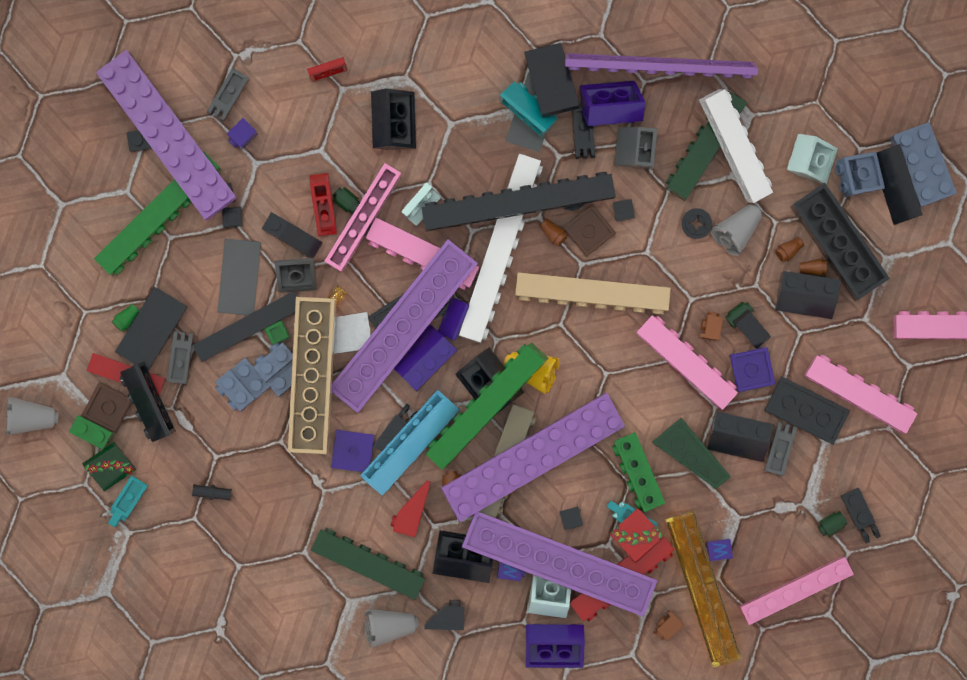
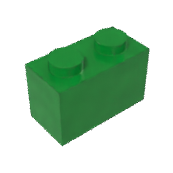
M77 415L69 430V433L102 450L109 446L115 435L114 432L81 415Z

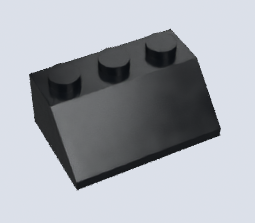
M388 88L371 91L373 148L383 150L416 149L415 92Z
M783 271L780 275L775 311L833 319L841 280Z
M489 347L472 359L455 375L472 397L477 400L480 397L478 392L485 385L489 387L493 383L492 377L498 371L502 373L506 368ZM520 389L499 412L524 394V391Z
M717 411L714 413L707 449L763 462L774 424Z
M440 530L432 574L490 583L493 559L463 548L465 534Z
M449 600V603H445L426 621L424 629L464 630L465 603H461V600Z

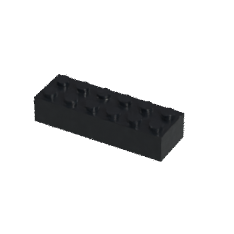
M826 183L790 206L854 301L859 300L890 279Z

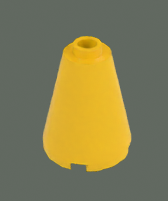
M512 352L510 355L508 354L505 358L504 365L510 358L515 359L519 354L517 352ZM547 356L549 359L526 383L543 394L548 393L557 376L555 375V369H559V358Z

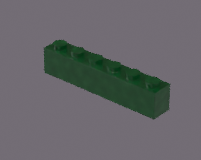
M728 91L732 98V106L740 115L747 102ZM709 121L705 127L701 125L696 133L698 139L695 143L691 141L686 149V152H688L686 158L683 159L681 157L675 166L678 168L676 174L673 175L671 173L665 182L668 184L666 190L683 201H686L720 147Z
M329 528L325 530L320 529L310 551L416 600L426 579L422 577L424 573L416 569L412 571L405 569L406 565L397 560L395 563L388 561L389 557L380 552L377 555L370 552L371 548L363 544L360 547L353 544L354 540L343 536V538L335 536L336 532Z

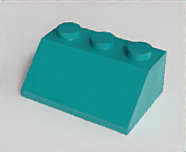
M514 81L500 94L499 101L543 138L555 125L558 118L556 115L542 118L536 95H530L527 92L528 88L521 82L517 84Z

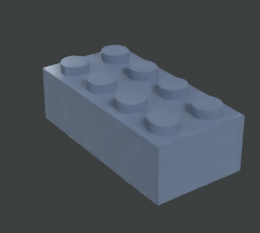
M930 122L895 134L890 138L892 146L901 145L920 208L957 194Z

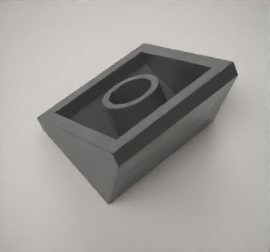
M314 258L275 260L278 292L317 290Z

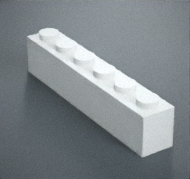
M718 89L699 99V102L746 201L755 203L773 193L771 189L772 183L763 172L764 166L755 155L756 149L747 138L748 132L740 123L738 111L732 106L731 95L725 89Z

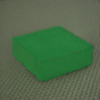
M282 320L264 328L272 345L290 338Z

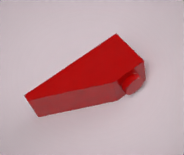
M329 173L310 175V190L318 236L337 234Z
M427 480L401 508L397 516L393 515L390 526L394 527V532L416 537L431 481Z

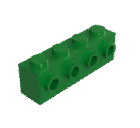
M636 432L613 441V452L622 461L619 466L623 475L627 473L629 478L627 485L630 492H635L637 498L634 501L637 508L646 512L665 504Z

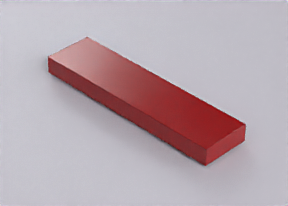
M93 353L87 371L121 383L120 372L132 366ZM150 373L160 395L166 378Z

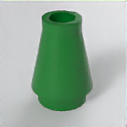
M131 304L115 315L111 322L121 332L125 329L128 330L139 310Z

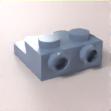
M876 152L848 156L836 160L835 171L840 175L841 179L839 189L841 193H844L845 197L885 189Z
M283 342L281 344L275 343L269 349L271 352L266 357L261 355L254 361L256 363L254 369L278 397L291 387L293 353Z
M246 358L215 382L218 385L215 389L221 396L226 395L230 399L227 403L234 411L238 409L240 412L270 388Z

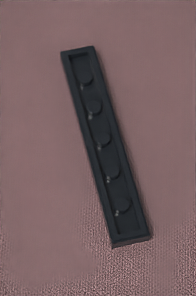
M293 291L193 344L192 346L200 361L204 362L264 330V328L294 314L296 293Z

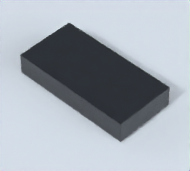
M748 309L734 321L735 325L756 349L771 337Z

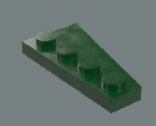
M682 418L678 419L652 441L653 444L715 489L731 477Z

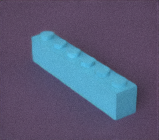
M437 390L360 476L383 496L411 463L417 459L421 452L429 446L430 442L443 430L448 422L455 417L460 409Z

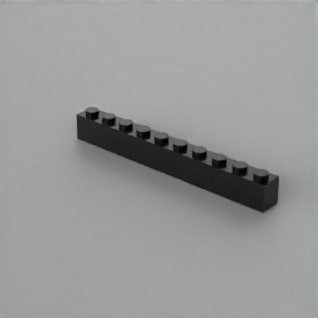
M599 172L595 174L596 177L588 178V175L576 177L577 180L573 181L565 178L557 180L558 183L556 184L542 182L539 183V187L531 188V185H525L516 191L508 188L500 190L501 193L499 194L485 192L482 193V197L474 198V195H468L459 201L451 198L437 205L436 202L425 203V207H421L425 231L440 230L615 199L612 174Z

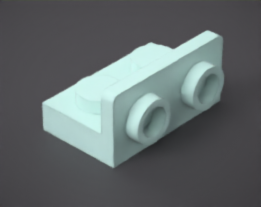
M426 182L401 212L417 226L423 219L421 207H425V203H437L441 197Z

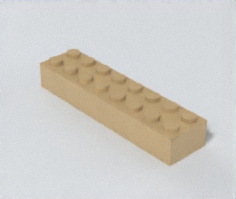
M296 297L288 452L328 454L336 299Z

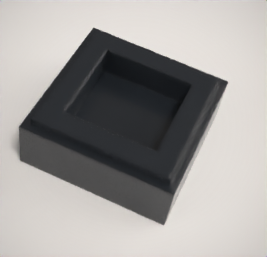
M632 199L613 202L616 222L635 218Z
M242 207L222 209L224 228L243 227Z
M579 507L559 511L564 530L583 525Z

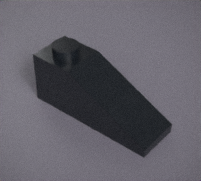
M272 212L262 227V230L310 258L315 257L323 243Z

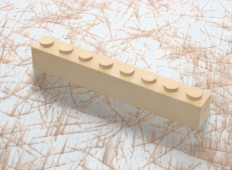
M518 272L515 297H519V301H530V298L538 299L539 303H549V300L557 301L558 305H568V302L576 303L578 307H587L588 304H592L598 309H606L607 306H612L617 311H625L626 308H632L633 312L645 313V310H652V314L664 315V312L669 311L671 288Z

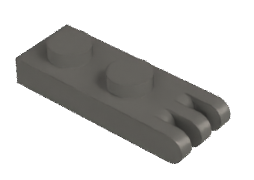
M232 68L208 108L207 113L211 115L215 108L216 112L213 117L218 118L220 113H223L220 121L224 122L247 84L249 77Z
M174 330L167 382L187 384L194 333L190 332L188 340H185L186 332L182 331L181 339H178L179 331Z
M778 421L764 471L784 476L797 426L793 425L791 432H788L790 424L786 423L784 430H781L782 422Z

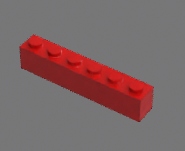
M664 537L637 563L628 555L616 565L642 575L646 572L650 574L658 568L657 563L661 560L665 562L673 556L671 552L674 551V548ZM579 593L570 601V605L583 622L586 619L589 622L596 617V611L601 607L604 610L611 605L583 593Z

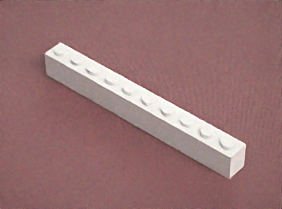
M519 154L508 188L516 191L525 185H531V188L537 187L534 181L536 177L540 178L543 166H540L541 160ZM523 215L497 219L469 303V309L459 333L460 337L481 343L482 339L486 340L489 332L486 326L488 321L492 322L495 311H492L494 303L498 304L501 293L498 290L500 285L504 286L507 275L504 272L506 267L510 268L513 257L510 254L512 249L516 250L519 239L516 236L518 231L522 232L525 223L522 220Z

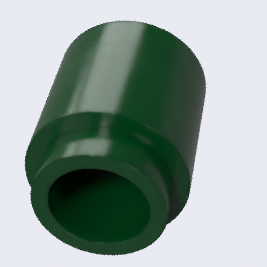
M339 187L333 194L335 198L333 202L346 213L353 214L360 204L359 198L346 187L343 189Z
M742 301L727 312L728 315L725 318L734 329L737 327L734 321L747 309L751 313L754 312V309L748 302L744 303Z
M838 511L820 520L818 529L823 537L827 535L830 538L843 530L844 526L848 523L843 514Z

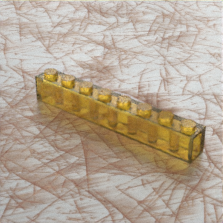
M695 511L667 518L668 528L712 666L728 665L742 659Z

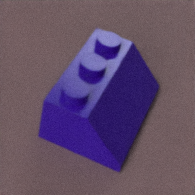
M635 81L580 85L582 111L588 126L643 121L645 100Z
M430 324L396 365L394 370L417 392L457 350Z
M526 624V668L584 667V625Z

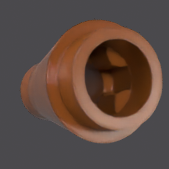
M548 218L540 225L551 243L556 246H560L568 237L564 229L551 222Z
M797 237L778 245L775 254L781 262H789L804 247V243L801 238Z
M820 258L800 262V274L820 277L827 275V260Z

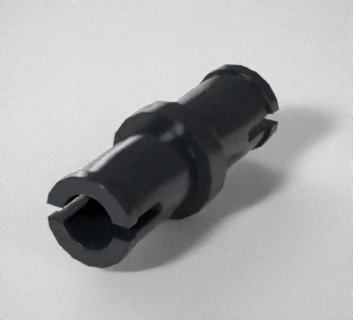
M193 484L192 496L206 497L209 500L214 498L231 501L232 489L218 488L215 485L210 487Z

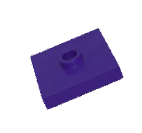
M768 347L729 355L737 392L775 385Z
M336 430L331 468L364 472L371 464L374 435Z

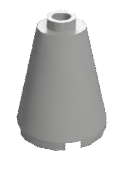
M749 204L712 228L711 235L719 246L723 244L727 248L725 250L727 253L738 256L744 250L763 217L761 214L762 210L757 205Z
M8 397L6 435L53 428L54 424H58V412H55V408L15 397Z
M367 609L364 613V616H368V621L364 623L367 642L371 643L369 645L370 648H375L415 633V630L419 627L418 618L414 617L413 613Z

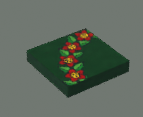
M115 442L82 463L103 491H106L136 470L135 466Z

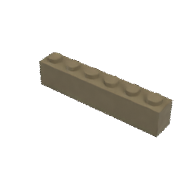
M514 404L512 405L494 456L530 436L527 434L529 427L533 428L537 418L533 416V411ZM508 495L478 512L500 519L503 507H500L503 499L507 500Z

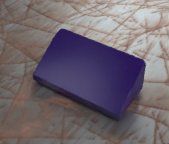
M452 297L438 332L452 340H456L469 309V304Z

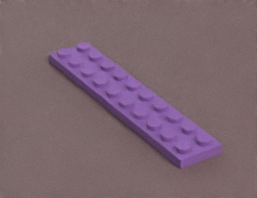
M127 50L96 72L206 221L237 199Z
M565 53V66L569 67L570 70H580V67H587L589 71H599V68H607L609 72H618L619 69H626V72L629 73L645 70V73L649 74L665 71L664 73L674 75L676 72H684V75H695V72L703 73V76H714V73L722 74L723 77H733L734 74H739L742 78H753V75H758V67L755 62Z
M447 239L332 383V393L359 413L477 266L478 262Z
M604 393L440 488L456 518L461 522L622 429L625 425L608 393Z
M481 512L474 514L462 545L463 548L643 617L658 581Z

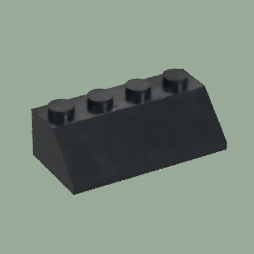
M145 362L121 371L120 381L129 391L128 398L131 404H135L137 408L136 416L145 426L144 433L147 439H151L154 442L176 432Z

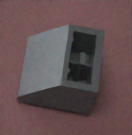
M645 127L618 128L614 166L652 170L655 160L657 129Z

